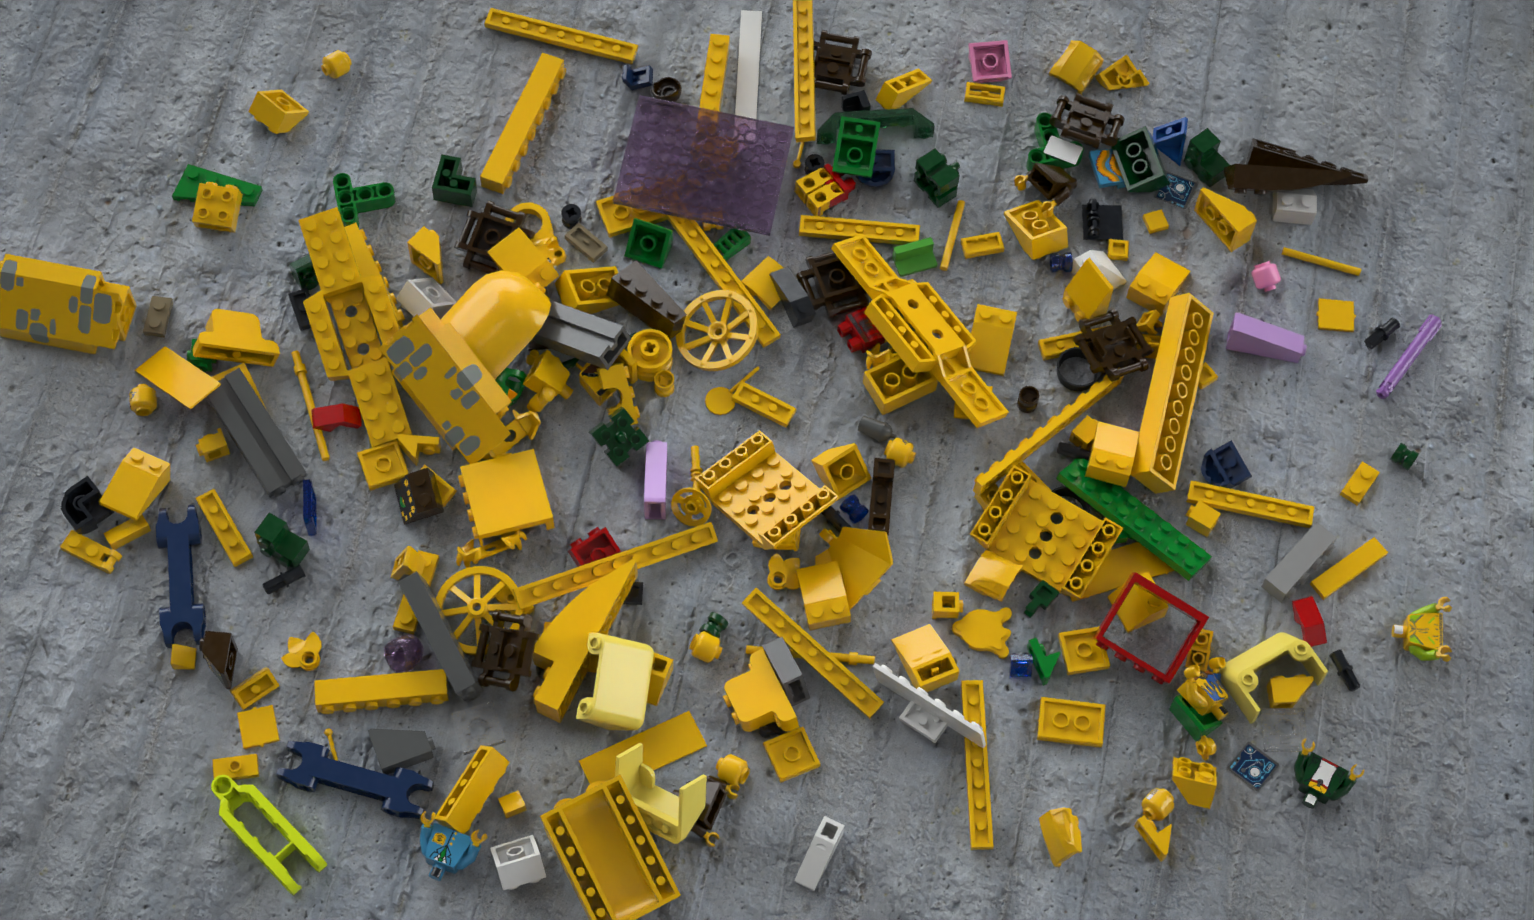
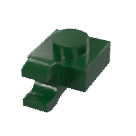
M1042 580L1029 594V598L1032 601L1025 607L1024 614L1031 618L1039 607L1046 610L1058 597L1059 592Z

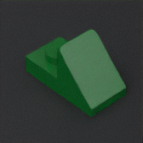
M1036 637L1028 641L1027 651L1044 686L1047 685L1061 652L1046 656L1044 645L1042 643L1039 644Z

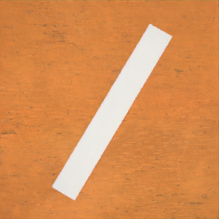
M741 10L734 140L755 141L762 11Z

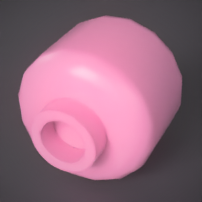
M1270 261L1255 265V269L1251 274L1256 288H1264L1265 292L1276 289L1275 284L1281 281L1276 264H1270Z

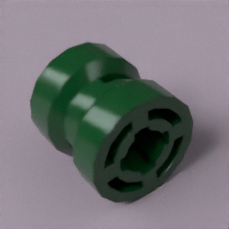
M1401 442L1390 460L1394 463H1400L1402 468L1408 471L1419 453L1414 450L1410 451Z
M711 612L707 617V623L703 624L699 631L700 633L705 631L720 638L721 631L725 630L729 623L720 614Z

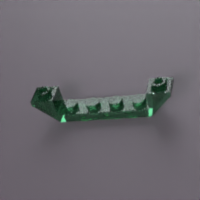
M913 108L835 112L817 130L816 144L829 145L836 143L841 116L880 122V128L912 125L913 137L920 139L933 137L935 125Z

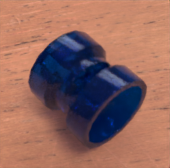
M1065 252L1064 254L1050 253L1051 273H1057L1060 270L1072 272L1073 261L1071 252Z
M855 494L846 498L839 507L843 513L849 515V520L853 524L861 521L869 512L865 505L859 503V498Z

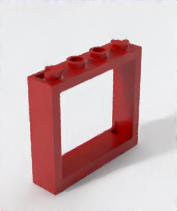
M1132 572L1093 639L1097 641L1095 645L1105 651L1109 648L1114 651V656L1119 660L1132 662L1134 664L1133 668L1143 674L1146 671L1153 675L1151 679L1161 685L1163 683L1170 684L1209 616L1140 574ZM1134 584L1195 621L1165 674L1103 637Z

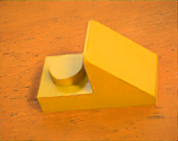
M398 434L397 436L399 447L416 466L418 465L419 452L427 455L440 454V437Z
M407 546L395 558L391 578L399 580L404 574L411 575L416 571L422 576L425 559L413 547Z
M1143 815L1137 819L1134 827L1162 862L1168 854L1172 824L1157 832L1154 822L1150 819L1148 820Z

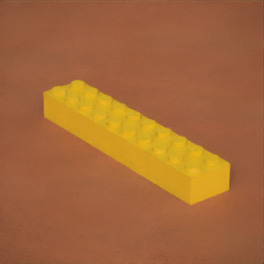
M1191 293L1170 297L1130 474L1155 494L1176 489L1214 315L1209 308Z

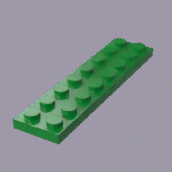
M1075 459L1057 475L1056 479L1107 519L1123 527L1124 532L1188 581L1212 558L1204 549L1196 545L1187 536L1179 532L1121 486L1085 477L1088 460Z

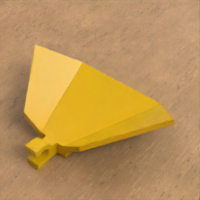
M842 527L837 538L832 530L828 531L824 528L819 535L824 541L829 543L830 547L815 556V565L838 561L849 610H851L864 595H868L881 581L880 578L893 565L887 532Z

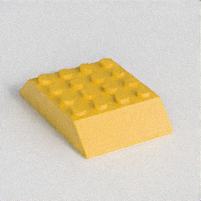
M621 774L540 815L546 834L589 920H636L681 896Z

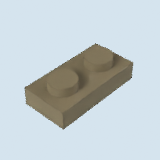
M580 223L576 224L565 234V239L593 263L608 251V247Z
M152 296L143 329L144 335L165 338L173 306L172 298Z

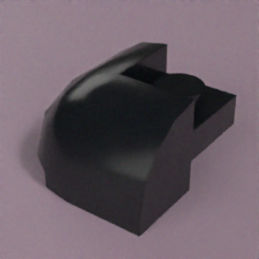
M89 476L71 486L64 493L61 502V510L64 517L78 534H87L98 528L97 524L114 513L113 510L99 505L102 495Z

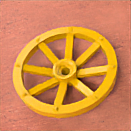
M716 290L699 296L685 308L684 312L687 315L681 332L676 335V343L680 353L692 366L705 371H721L738 364L750 353L758 337L759 320L754 307L744 296L729 290ZM725 299L726 302L721 320L717 321L708 303ZM733 301L741 304L746 311L727 325ZM702 306L711 322L709 327L690 321L692 315ZM750 318L749 334L730 332ZM686 327L708 334L705 337L685 343ZM731 339L745 341V343L732 355L727 341ZM712 342L702 360L695 358L688 351ZM721 344L726 359L709 362L718 345Z
M487 566L469 567L452 575L441 586L436 596L441 610L449 591L467 604L464 607L442 610L445 617L468 613L454 632L457 640L472 620H475L478 646L481 632L479 626L482 624V620L485 619L493 626L494 621L489 611L498 609L516 611V615L524 614V609L519 610L516 600L515 604H487L506 585L512 593V589L518 588L515 582L504 572ZM481 575L499 579L500 582L481 598ZM474 576L473 599L455 586L458 582ZM476 606H481L480 610H474ZM512 623L510 629L519 630L520 625ZM459 642L465 654L476 655L477 646H469ZM486 645L485 655H487L488 645Z

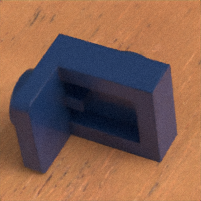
M626 64L623 66L622 81L632 91L653 86V68L648 65L632 70Z

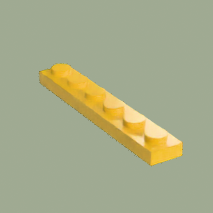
M801 215L799 236L846 240L847 238L863 234L869 242L897 245L918 241L920 225L810 215Z
M1190 481L1186 500L1188 503L1197 504L1200 500L1211 508L1305 528H1311L1314 506Z

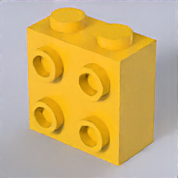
M214 182L199 183L192 217L195 227L235 233L243 194L234 185L223 187L218 186Z

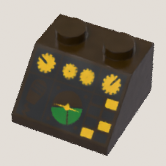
M429 468L409 473L394 484L404 525L444 512L435 474Z
M205 631L204 638L200 639L199 650L203 653V659L206 660L208 667L225 688L231 689L238 652L232 633Z

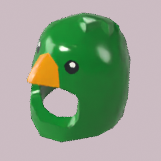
M505 368L495 379L512 401L508 407L517 402L525 387L523 382L526 374L518 369ZM508 377H516L521 382L512 381Z

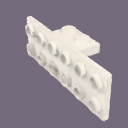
M876 663L873 665L876 680L910 702L899 717L901 722L934 743L937 742L948 726L982 748L986 746L983 728L973 721L971 723L968 722L956 710L952 712L946 708L944 702L937 698L933 700L920 687L914 688L903 676L898 678L892 674V670L887 666H879Z

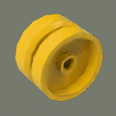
M645 329L635 333L628 343L627 352L637 361L638 379L653 382L654 376L658 371H671L673 349L668 336L655 329Z

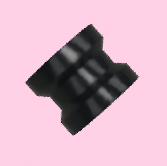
M818 154L809 155L805 160V174L808 175L817 169L824 168L825 162L823 157Z
M568 204L563 207L561 216L562 223L566 228L572 229L576 224H581V210L577 205Z

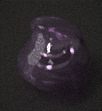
M414 635L396 637L384 646L386 662L395 673L410 672L422 660L424 654L422 642Z

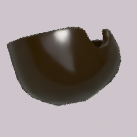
M665 77L654 82L653 90L651 91L658 103L668 105L675 103L679 99L682 87L675 78Z

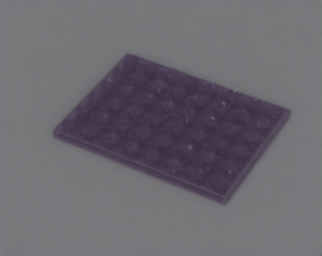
M639 95L613 204L770 236L794 127Z

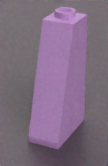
M1237 312L1228 331L1226 344L1227 350L1298 363L1300 357L1305 356L1307 345L1304 344L1303 335Z
M654 440L646 444L644 513L645 519L666 520L667 442Z

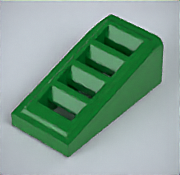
M738 223L713 245L717 250H721L724 254L722 257L727 261L751 244V236Z

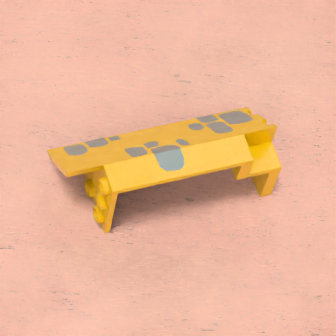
M5 254L3 261H0V337L95 354L98 346L115 349L118 340L125 341L137 307L129 286L105 282L102 272L10 254Z
M431 307L421 315H415L410 323L399 329L390 340L379 347L380 351L394 367L391 372L452 451L457 448L469 464L480 461L511 435L501 419L510 410L508 406L512 401L449 322L444 325Z

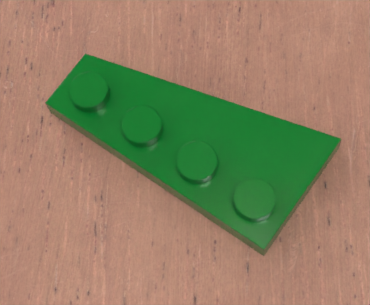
M188 164L172 198L177 201L189 199L190 202H196L199 183L214 182L218 186L234 185L238 187L243 194L241 206L255 207L263 190L262 186Z

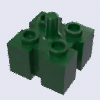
M934 148L916 160L915 169L917 171L914 173L913 181L923 192L925 191L928 194V198L939 208L957 196L960 178L958 169L960 164L955 161L951 165H947V159L944 154L939 153Z
M623 407L618 408L608 416L611 420L608 424L605 425L603 422H600L589 431V434L600 447L603 445L607 447L604 453L616 467L630 457L627 453L630 449L633 448L635 451H638L649 442V439L639 427L633 428L630 425L634 420Z

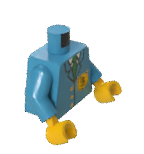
M426 810L421 814L420 819L423 823L420 833L421 852L425 856L426 863L433 866L429 877L441 881L445 871L456 874L458 870H463L475 862L481 848L480 843L487 839L486 833L482 835L480 840L477 837L479 829L474 831L470 837L436 823L432 826L431 823L435 820L436 814L432 813L431 820L426 819Z

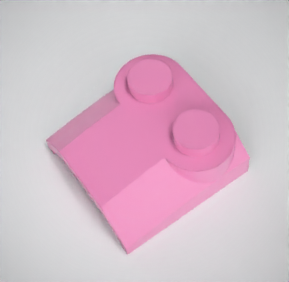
M1007 40L969 43L968 58L971 65L973 82H1001L1012 78Z

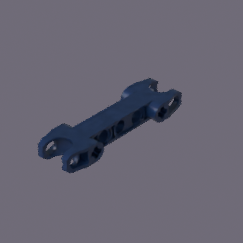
M188 505L186 519L181 523L169 522L166 508H160L156 523V540L158 549L167 548L170 597V607L159 609V620L167 649L172 648L177 632L183 629H190L193 631L196 645H199L200 639L204 638L206 629V611L204 603L194 604L192 545L202 544V528L199 524L195 505Z
M288 741L286 746L288 751L300 756L302 762L295 769L278 768L276 772L278 779L307 792H315L318 784L383 801L381 810L389 815L400 818L420 819L424 809L408 801L409 796L417 790L430 792L434 788L432 780L409 769L396 767L393 776L330 759L328 758L330 750L327 747L312 742Z

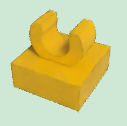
M1156 309L1144 312L1136 325L1141 332L1147 331L1149 335H1156L1158 332L1154 330V326L1156 328L1162 327V322L1158 320L1161 314Z

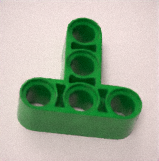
M1040 113L1036 118L1034 132L1040 148L1029 152L1026 163L1028 171L1032 170L1035 163L1058 166L1065 169L1078 166L1081 162L1084 148L1075 165L1044 153L1051 136L1060 138L1057 128L1049 123L1052 116L1049 113ZM1076 141L1070 142V143H1073V144H1075V145H1078V146L1083 147L1082 144L1079 143V142H1076Z
M339 173L333 178L337 206L344 227L357 223L359 228L358 213L389 208L396 202L394 188L390 183L383 182L353 188L348 174Z

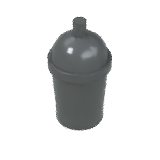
M863 416L859 422L858 431L875 438L879 442L887 441L890 437L894 439L897 437V435L892 434V427L885 421L881 422Z

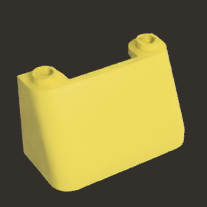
M589 633L587 648L590 653L599 655L593 697H587L580 701L576 719L606 730H638L643 725L654 657L652 647L601 633Z

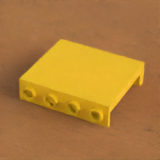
M534 449L460 466L462 475H458L460 487H465L466 490L462 494L465 505H470L467 513L469 521H474L475 526L471 528L474 540L479 539L480 546H484L482 540L484 538L545 524L546 530L555 528Z

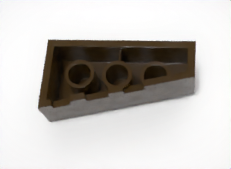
M634 261L611 278L606 294L609 298L652 329L666 334L669 339H672L681 332L687 314L637 261Z

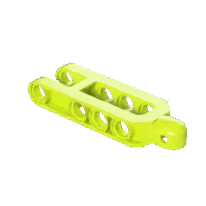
M219 775L214 778L211 789L220 801L219 816L222 822L290 894L294 896L302 887L292 879L281 862L294 850H297L318 873L328 866L322 856L254 785H237L227 775ZM244 802H251L289 842L275 856L271 852L268 853L262 847L259 840L247 831L241 821L238 822L234 817V811Z

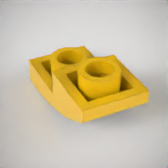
M1201 630L1186 656L1185 668L1191 665H1198L1200 671H1207L1214 631Z

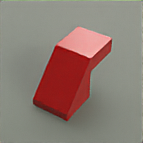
M341 403L311 410L313 429L332 432L339 425L355 429L362 426L361 412L357 406Z
M1310 596L1292 601L1294 620L1301 625L1303 641H1306L1311 647L1327 643L1325 624L1314 598Z

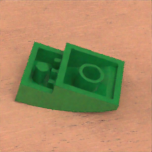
M841 116L832 172L872 178L880 122Z

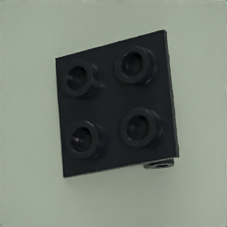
M1090 199L1087 205L1082 204L1083 240H1123L1121 205H1099L1096 199Z

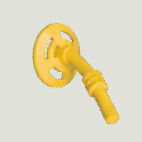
M696 445L691 446L692 468L690 472L693 488L678 490L671 500V509L675 517L683 524L694 527L706 523L711 515L710 501L701 492V487L695 479L703 472V469L700 467L699 446ZM692 492V495H688L685 498L680 496L683 493ZM678 503H680L682 511L686 514L685 516L679 510ZM700 512L704 515L700 519H692L693 515H697Z

